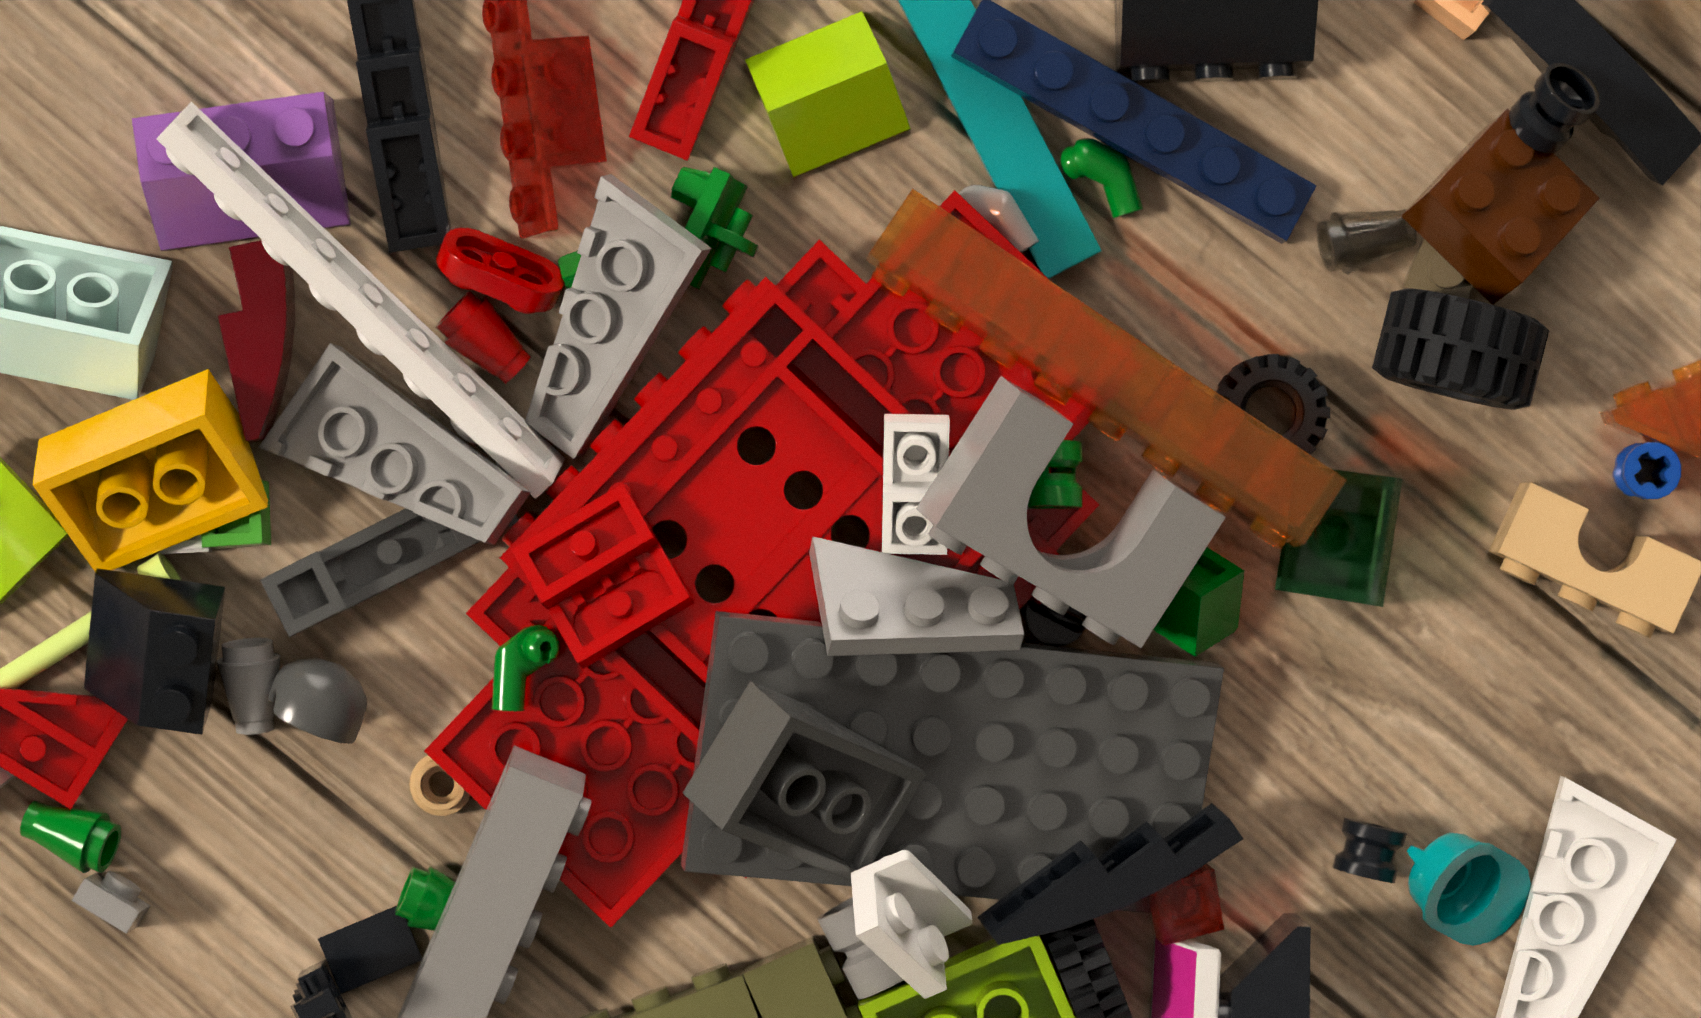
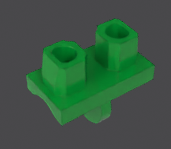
M688 167L681 168L672 186L670 197L694 209L685 229L712 248L690 283V286L698 290L710 266L726 273L736 251L754 258L759 248L757 244L743 237L753 217L752 214L738 208L748 186L734 179V176L716 167H713L711 174Z

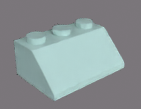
M0 226V373L131 400L139 398L155 357L172 273V261Z

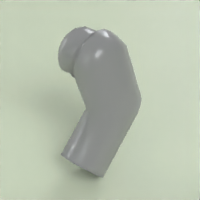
M970 185L958 193L1021 253L1039 242L1013 196L1008 191L983 185Z

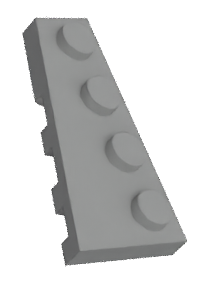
M612 174L600 177L594 197L598 199L590 227L584 229L577 252L581 255L572 287L565 290L559 314L563 316L554 345H550L547 348L525 419V423L573 459L586 454L591 443L712 249Z
M332 343L326 348L259 446V448L295 461L306 468L340 480L377 498L392 502L413 511L415 514L492 545H495L531 493L341 346Z

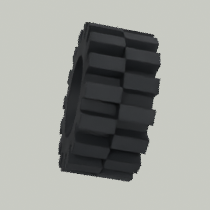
M1279 354L1256 356L1233 367L1219 382L1218 390L1213 395L1211 407H1213V417H1211L1212 428H1215L1219 437L1217 440L1222 448H1226L1231 457L1239 463H1244L1251 468L1261 470L1290 467L1298 464L1305 457H1309L1316 450L1315 447L1319 441L1324 439L1328 430L1325 429L1326 421L1330 418V407H1327L1325 398L1328 394L1325 386H1321L1317 381L1316 377L1318 375L1311 368L1301 365L1299 360L1292 357H1282ZM1265 387H1274L1282 390L1290 397L1294 406V419L1290 428L1282 435L1274 438L1263 437L1254 432L1249 426L1245 414L1249 398L1257 390Z
M1094 919L1064 930L1044 934L1076 1018H1132Z

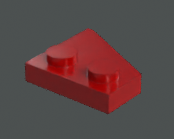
M0 688V767L67 808L72 809L128 719L93 695Z

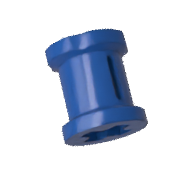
M1659 442L1634 443L1624 447L1617 454L1612 477L1616 487L1626 496H1636L1640 499H1660L1669 495L1677 487L1681 478V463L1677 454L1667 445ZM1638 458L1642 460L1655 459L1659 467L1651 473L1655 481L1654 484L1652 482L1636 481L1634 475L1642 469Z

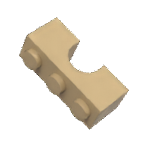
M1531 482L1519 484L1488 551L1504 559L1500 566L1501 571L1532 585H1535L1539 575L1562 586L1557 595L1561 599L1593 612L1597 602L1620 612L1615 622L1616 624L1651 639L1655 629L1674 634L1701 576L1700 560L1648 536H1635L1627 555L1620 564L1610 570L1599 571L1585 561L1578 544L1579 532L1589 509Z

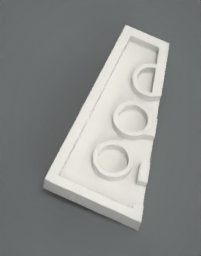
M1560 776L1496 1018H1578L1677 839L1566 777Z

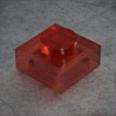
M1207 863L1190 875L1149 895L1155 936L1164 946L1225 930L1215 869Z

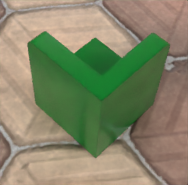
M1206 547L1153 630L1194 657L1233 634L1239 624L1245 570Z

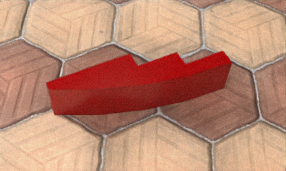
M754 0L682 1L679 12L673 19L629 134L630 138L686 161L689 160Z

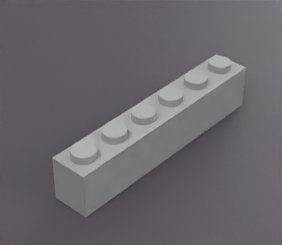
M517 746L513 747L397 1018H486L493 1001L505 1004L518 973V968L509 964L518 945L529 949L543 913L534 909L542 889L554 892L566 864L567 856L558 853L567 832L578 836L588 815L592 800L583 797L586 774Z

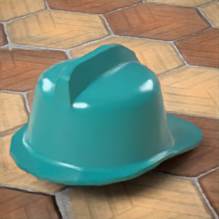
M1449 832L1438 837L1425 850L1412 845L1407 850V853L1414 862L1408 878V890L1411 897L1423 910V920L1432 929L1459 943L1475 946L1492 941L1511 927L1519 918L1527 903L1531 886L1528 869L1517 858L1490 843H1482L1465 834Z

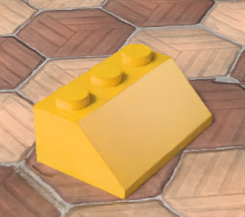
M209 369L38 440L32 485L95 572L97 568L105 570L117 569L268 507V498L250 444L245 440L240 415Z

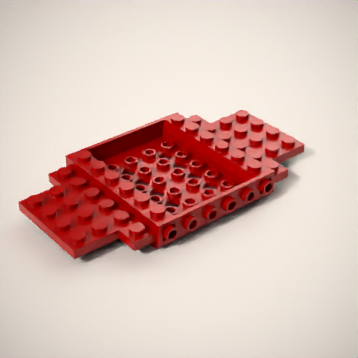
M955 190L867 283L853 272L820 239L777 285H774L766 276L757 286L749 279L744 281L722 305L730 315L713 332L702 326L679 350L678 354L685 362L669 379L659 372L634 398V401L642 408L624 426L617 419H614L591 443L590 447L597 455L581 472L571 465L549 487L546 494L554 501L537 519L529 512H526L502 537V540L509 548L502 554L500 559L508 566V569L466 612L499 646L503 645L525 627L534 625L545 626L557 636L560 644L559 653L554 661L549 664L546 663L526 677L524 711L492 709V678L424 752L485 810H487L514 746L586 774L583 797L591 799L592 803L579 835L575 836L567 832L558 853L567 856V860L559 880L610 928L683 852L690 801L683 794V791L694 772L715 612L749 614L757 609H766L773 612L779 618L821 622L809 550L812 537L832 541V527L843 516L854 515L864 520L870 533L865 549L882 552L884 414L949 415L950 456L996 382L1002 376L1050 405L1071 421L1073 426L1064 440L1072 441L1141 368L1129 354ZM751 427L767 429L771 432L776 442L773 457L761 465H752L745 462L738 452L739 437L745 430ZM796 472H811L822 483V497L810 509H797L785 497V483ZM623 483L651 529L659 522L665 520L675 521L684 528L687 535L686 547L679 556L670 559L695 603L582 669L577 664L548 610L538 599L511 549ZM1082 488V508L1027 509V526L1033 545L1041 552L1059 555L1057 550L1100 504ZM969 546L965 548L962 555L948 548L947 555L891 554L1000 579L980 565L985 556ZM720 565L731 573L734 580V588L731 595L725 601L711 603L704 600L698 594L696 578L699 572L706 566ZM1020 576L1014 583L1019 609L1029 599L1040 605L1041 602L1031 595L1036 586Z

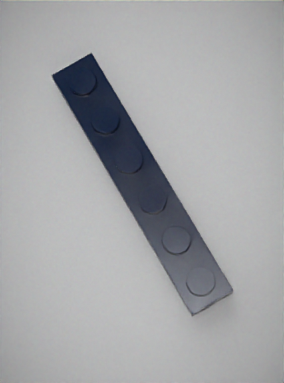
M991 0L980 1L951 54V57L1281 244L1288 240L1317 186Z

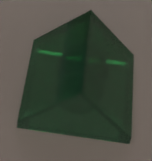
M1295 464L1275 590L1383 607L1403 479Z

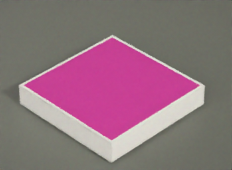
M1154 934L1150 1018H1218L1221 970L1220 949L1176 934Z

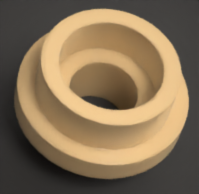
M427 755L416 764L411 773L409 785L412 798L422 810L436 816L454 814L468 803L471 795L455 780L454 788L450 794H437L431 786L432 776L436 772L445 771Z

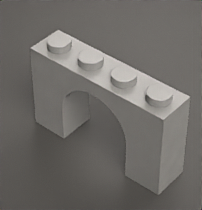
M1000 376L916 508L933 524L928 534L957 554L962 555L967 546L981 553L985 557L980 565L1010 585H1014L1019 576L1035 585L1036 587L1031 595L1057 613L1065 615L1068 608L1072 607L1086 615L1087 617L1082 625L1108 643L1115 645L1121 636L1142 648L1226 517L1197 495L1153 469L1117 526L1103 541L1086 551L1072 555H1052L1037 550L1032 543L1027 526L1029 498L1037 480L1073 426V423L1050 405Z

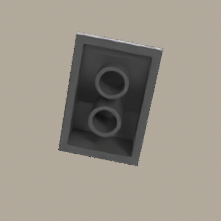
M750 681L683 791V794L722 831L851 881V872L874 862L927 774L921 768L801 702Z

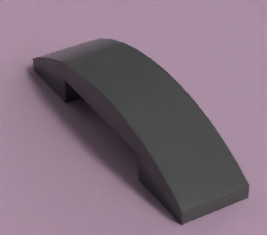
M405 508L319 552L316 551L260 579L288 636L291 637L424 572L482 541L422 517ZM517 515L513 517L506 529L513 526L519 520Z

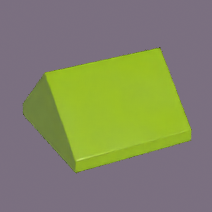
M862 11L745 59L793 178L911 130L888 64Z

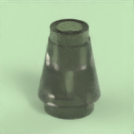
M1407 209L1398 211L1333 212L1330 220L1319 222L1317 226V243L1320 256L1327 270L1330 272L1342 270L1343 273L1348 275L1404 250V248L1415 246L1417 232L1401 217Z

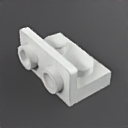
M901 850L892 855L885 856L872 864L851 872L856 936L924 999L947 990L944 962L949 958V951L944 936L972 924L971 910L908 850Z

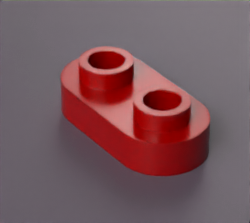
M455 228L448 231L436 257L439 269L446 276L447 280L456 287L475 290L505 302L514 310L525 314L546 312L554 308L564 286L559 267L549 259L476 229Z

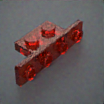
M484 0L482 7L483 23L486 30L491 34L494 55L491 81L495 93L500 97L503 118L500 145L503 155L509 161L512 189L509 195L510 213L513 220L518 224L520 238H534L555 232L559 226L551 169L593 166L607 162L589 35L532 39L527 0Z

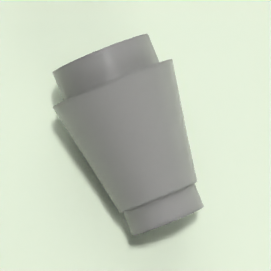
M244 638L223 643V658L217 660V665L232 717L235 721L236 733L251 735L274 730L275 714L273 708L276 698L271 702L268 697L273 681L279 672L281 655L274 653L273 640L269 638Z

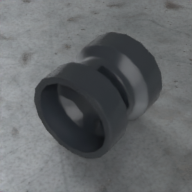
M1553 63L1537 78L1534 85L1535 91L1526 92L1511 107L1509 119L1512 128L1515 129L1518 137L1526 145L1542 153H1555L1572 137L1574 126L1585 123L1598 109L1600 104L1599 93L1593 82L1574 66L1565 63Z

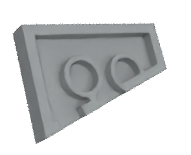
M812 537L809 555L827 656L1020 650L1024 630L1014 585L992 577Z

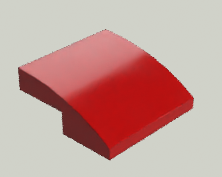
M623 483L511 549L538 599L548 610L577 664L582 669L695 603Z

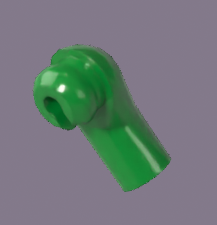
M1093 138L1079 139L1075 145L1068 146L1063 150L1060 162L1064 173L1071 179L1086 176L1102 184L1113 219L1143 210L1129 162L1123 154Z
M541 625L525 627L497 649L494 659L493 710L524 711L526 677L546 663L549 664L554 661L559 653V640L547 627Z

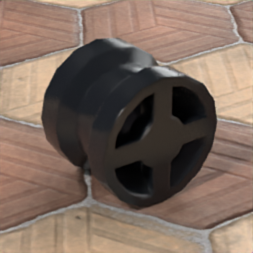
M1344 818L1342 832L1346 837L1343 851L1335 855L1333 868L1373 880L1395 883L1398 870L1393 861L1396 850L1404 846L1407 833L1365 821Z

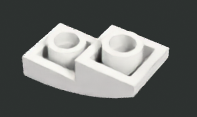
M884 414L883 553L947 555V547L928 534L933 524L916 508L949 458V415Z

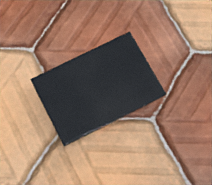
M397 906L318 938L341 994L422 961V956L408 927L407 920L395 915Z

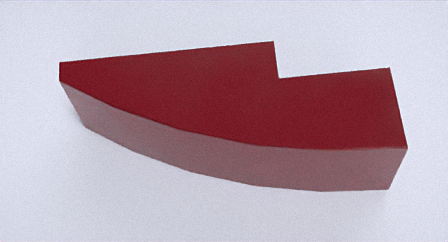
M262 240L229 247L243 310L218 315L241 423L247 442L263 441L273 427L281 406L291 365L295 330V290L292 267L275 261L263 247Z

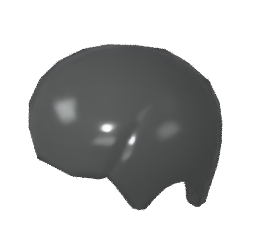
M320 658L301 659L284 665L277 673L268 697L271 702L276 698L273 710L279 719L307 733L338 743L352 744L355 742L367 708V697L359 680L341 664Z

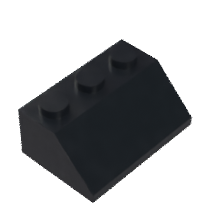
M1114 0L1116 72H1131V80L1135 83L1170 81L1169 71H1195V81H1228L1234 79L1233 70L1259 69V79L1262 80L1294 79L1298 77L1297 68H1307L1314 61L1318 0Z

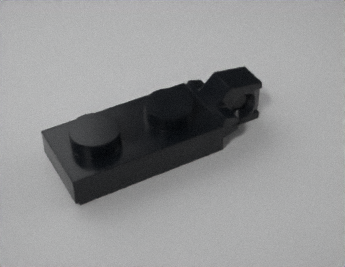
M324 960L300 972L299 982L296 983L298 989L294 990L295 994L292 995L295 1003L290 1006L296 1018H352Z

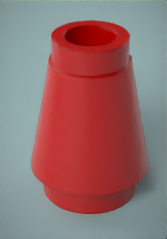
M468 291L435 327L446 337L443 342L449 348L494 377L497 376L504 384L508 383L531 358L487 297L480 300L471 291Z

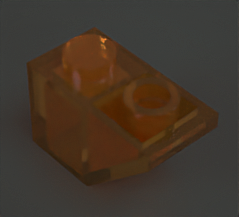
M1701 358L1671 370L1675 382L1652 391L1647 380L1612 394L1616 406L1600 412L1604 424L1646 442H1659L1667 445L1677 455L1686 459L1701 458Z

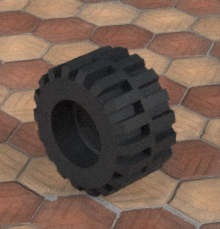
M1402 289L1393 291L1390 294L1372 368L1387 380L1415 389L1496 408L1521 409L1531 405L1549 330L1535 318L1499 306L1428 290Z

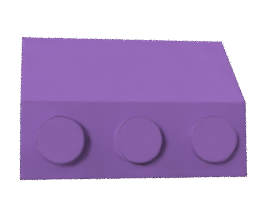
M316 92L200 109L324 229L351 225L334 100L325 92ZM181 112L132 118L140 182L161 251L260 238L242 220H235L223 212L215 201L214 193L195 175L186 174L178 169L169 159L166 148L156 139Z

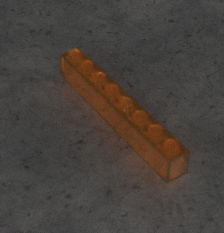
M914 189L908 194L866 259V261L876 267L871 276L880 284L902 297L910 289L930 303L925 312L938 323L958 333L962 325L984 339L979 348L989 357L1009 369H1012L1016 361L1038 375L1033 384L1044 394L1063 405H1066L1070 398L1074 399L1092 411L1087 421L1095 428L1117 441H1120L1124 434L1128 435L1146 447L1141 455L1145 461L1170 477H1174L1177 471L1180 470L1200 484L1195 491L1200 498L1224 513H1228L1231 507L1234 506L1254 520L1249 527L1250 531L1278 549H1282L1286 542L1293 547L1304 545L1347 481V479Z

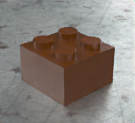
M1508 108L1480 131L1401 215L1412 228L1492 305L1522 284L1600 199L1554 153H1542L1526 145L1518 137L1515 129L1510 124V110Z

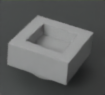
M108 871L105 877L95 873L85 878L72 899L76 904L126 934L139 926L151 906L138 898L141 889L136 884L112 871Z

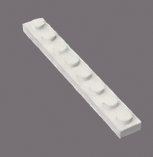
M190 102L156 138L166 148V153L171 162L184 173L195 175L213 192L215 201L223 212L235 220H242L262 239L263 247L275 261L292 267L309 284L310 291L316 300L330 310H337L356 328L361 342L373 353L384 355L403 373L405 382L415 394L426 400L431 399L450 418L452 427L464 440L472 444L477 443L496 461L497 467L529 490L535 499L553 484L565 458L535 429L525 423L524 418L196 105Z

